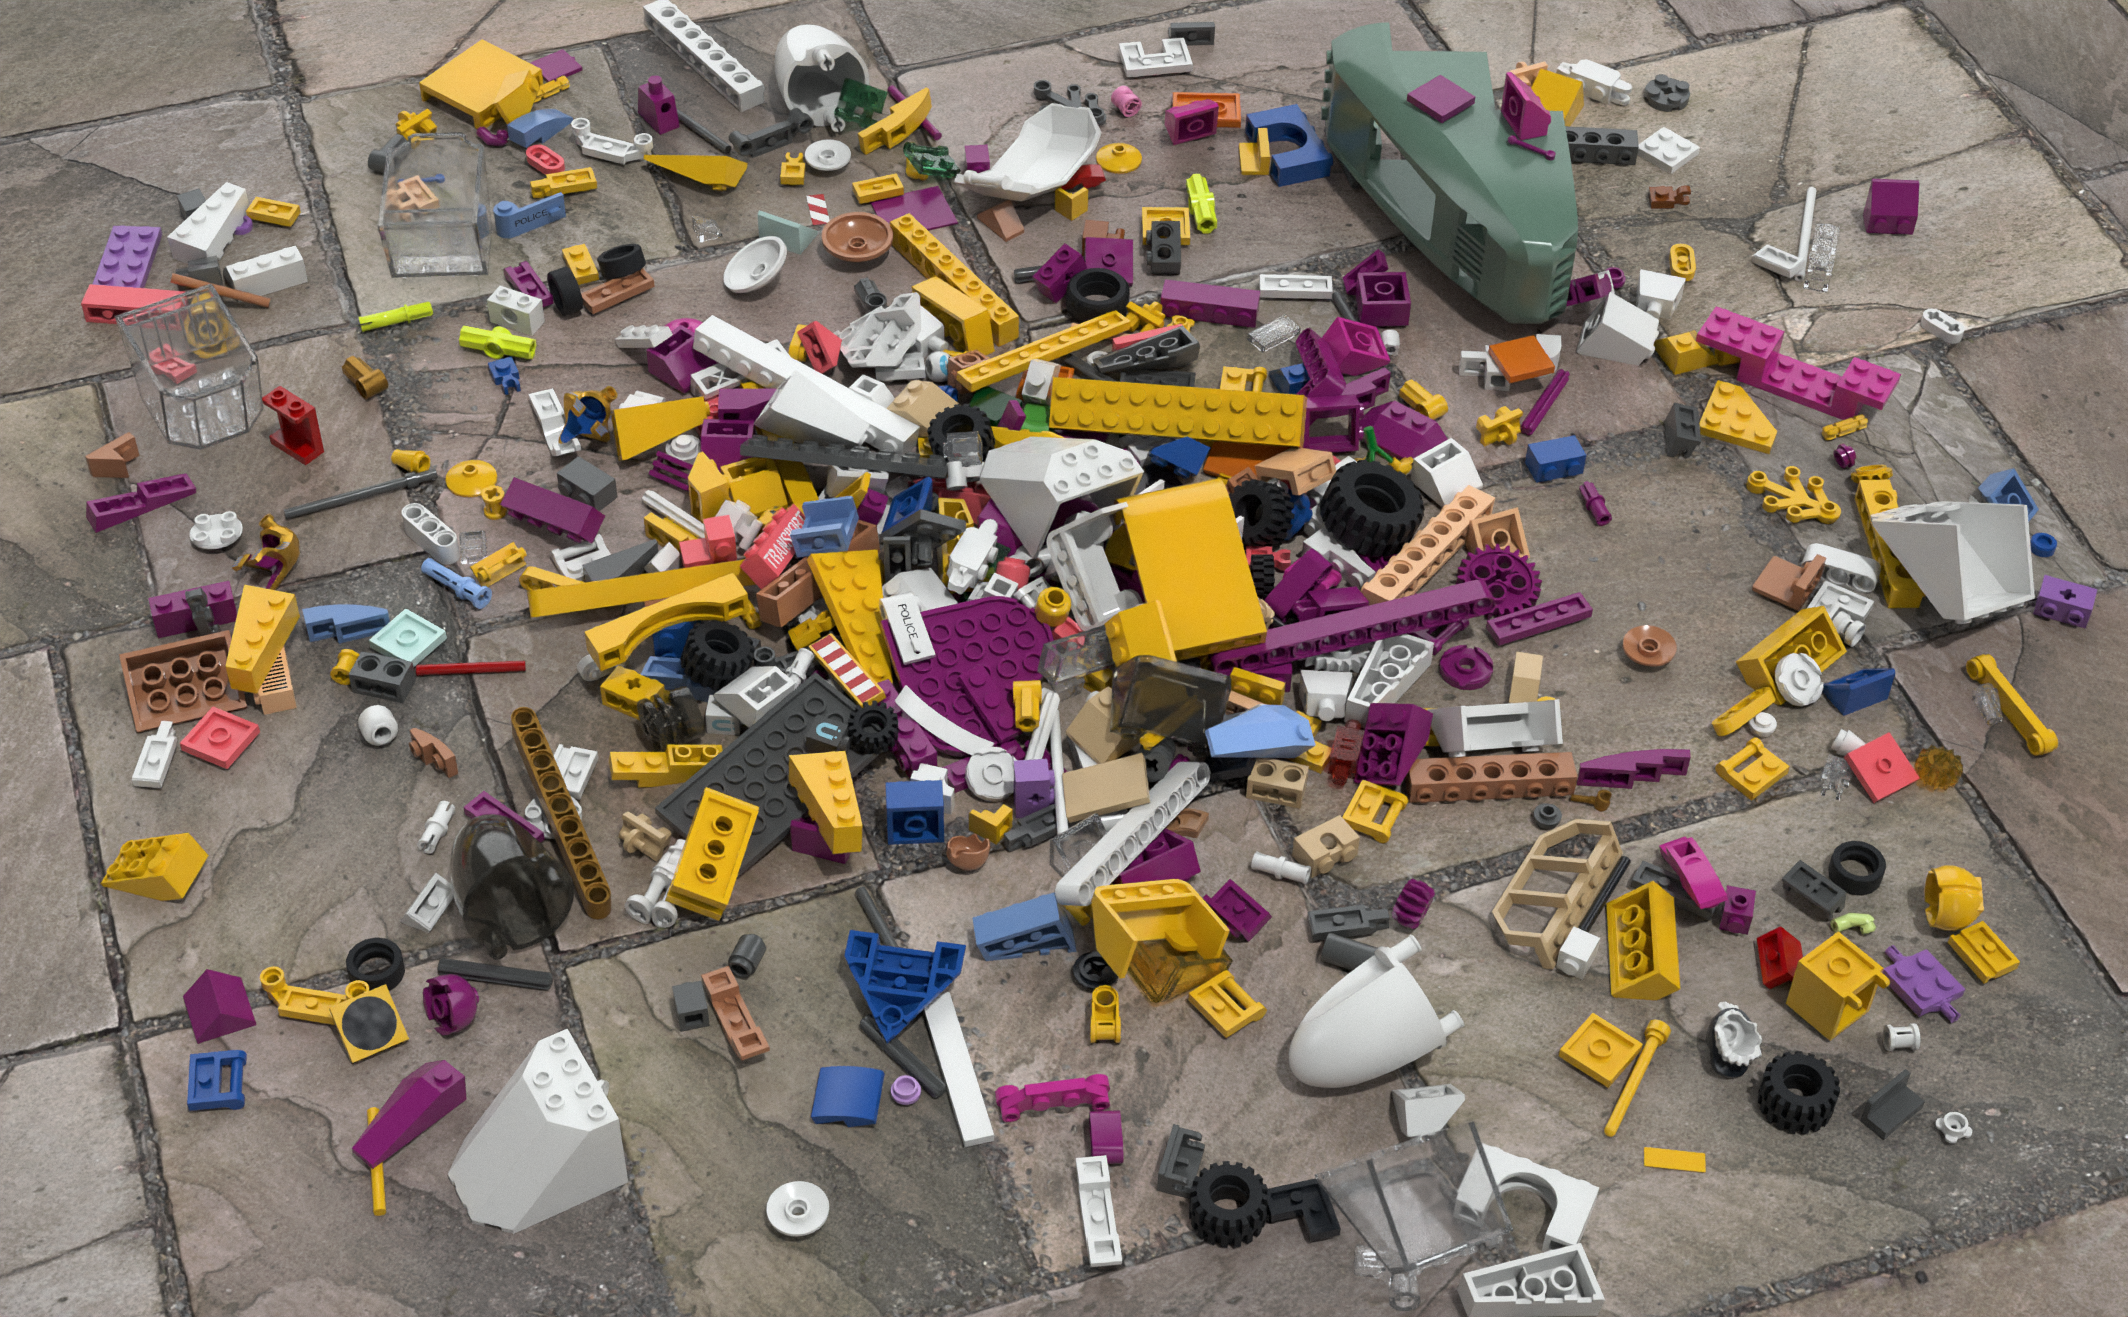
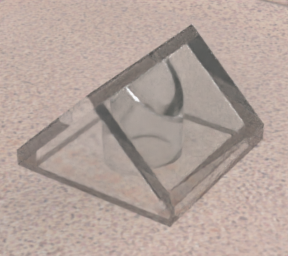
M1098 813L1092 814L1050 839V866L1062 878L1107 834Z

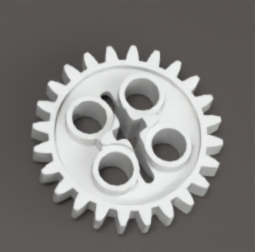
M1376 641L1298 661L1306 660V667L1315 665V671L1322 668L1324 671L1350 672V670L1359 673L1360 668L1364 667Z

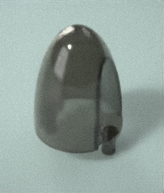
M482 814L467 821L456 835L450 857V877L455 902L466 930L476 942L486 947L491 958L493 957L494 960L503 958L508 951L506 945H510L513 950L535 945L549 937L561 926L573 904L574 887L572 879L566 868L526 829L506 816Z

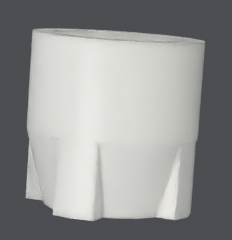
M1395 330L1383 331L1380 336L1388 355H1398V349L1400 348L1399 333Z

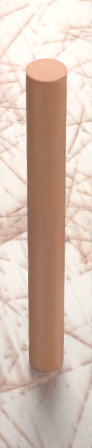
M172 273L170 283L269 307L270 298Z

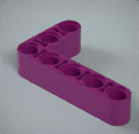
M1306 328L1298 336L1296 346L1311 380L1296 395H1305L1306 397L1341 395L1345 390L1346 382L1329 344L1311 328ZM1325 410L1310 411L1309 427Z

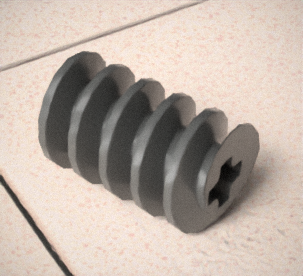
M1166 736L1150 750H1145L1143 745L1140 746L1137 754L1143 753L1145 757L1147 779L1149 782L1163 779L1174 759L1176 752L1175 743L1169 736Z

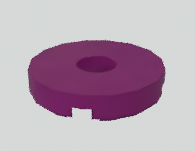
M1458 645L1449 648L1441 657L1439 665L1440 675L1452 687L1461 690L1479 689L1488 684L1493 675V661L1489 654L1481 648L1474 646V649L1467 648V645ZM1461 665H1469L1472 669H1464Z

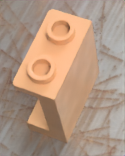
M1291 447L1255 465L1259 480L1268 482L1273 478H1277L1280 481L1289 480L1293 495H1301L1331 480L1336 473L1332 452Z

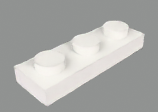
M1260 274V297L1332 299V276Z
M631 325L624 328L620 332L622 335L614 340L618 348H654L673 334L668 326L658 327V325L646 327L642 325L634 327Z

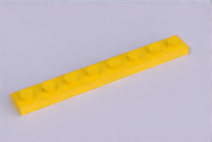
M1116 310L960 370L957 372V381L970 392L979 390L1028 370L1033 359L1051 361L1130 329V320Z

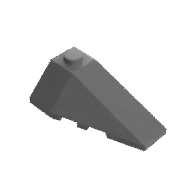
M1182 325L1095 358L1093 363L1101 373L1186 367L1191 362L1198 360L1200 344Z

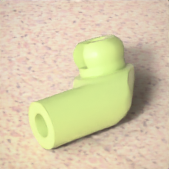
M1848 913L1830 921L1831 928L1835 933L1855 926H1860L1862 934L1876 930V925L1873 922L1875 919L1870 914Z

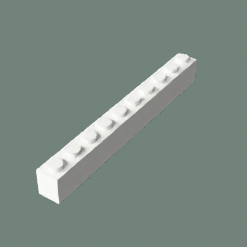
M712 315L695 329L693 349L765 388H778L797 370L870 424L865 431L868 435L865 442L878 449L894 450L896 455H905V452H910L916 446L920 426Z

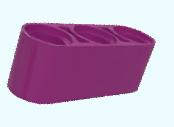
M1309 549L1264 601L1275 612L1274 615L1285 623L1294 614L1291 609L1292 605L1298 600H1306L1308 591H1314L1332 570L1333 565L1315 549Z

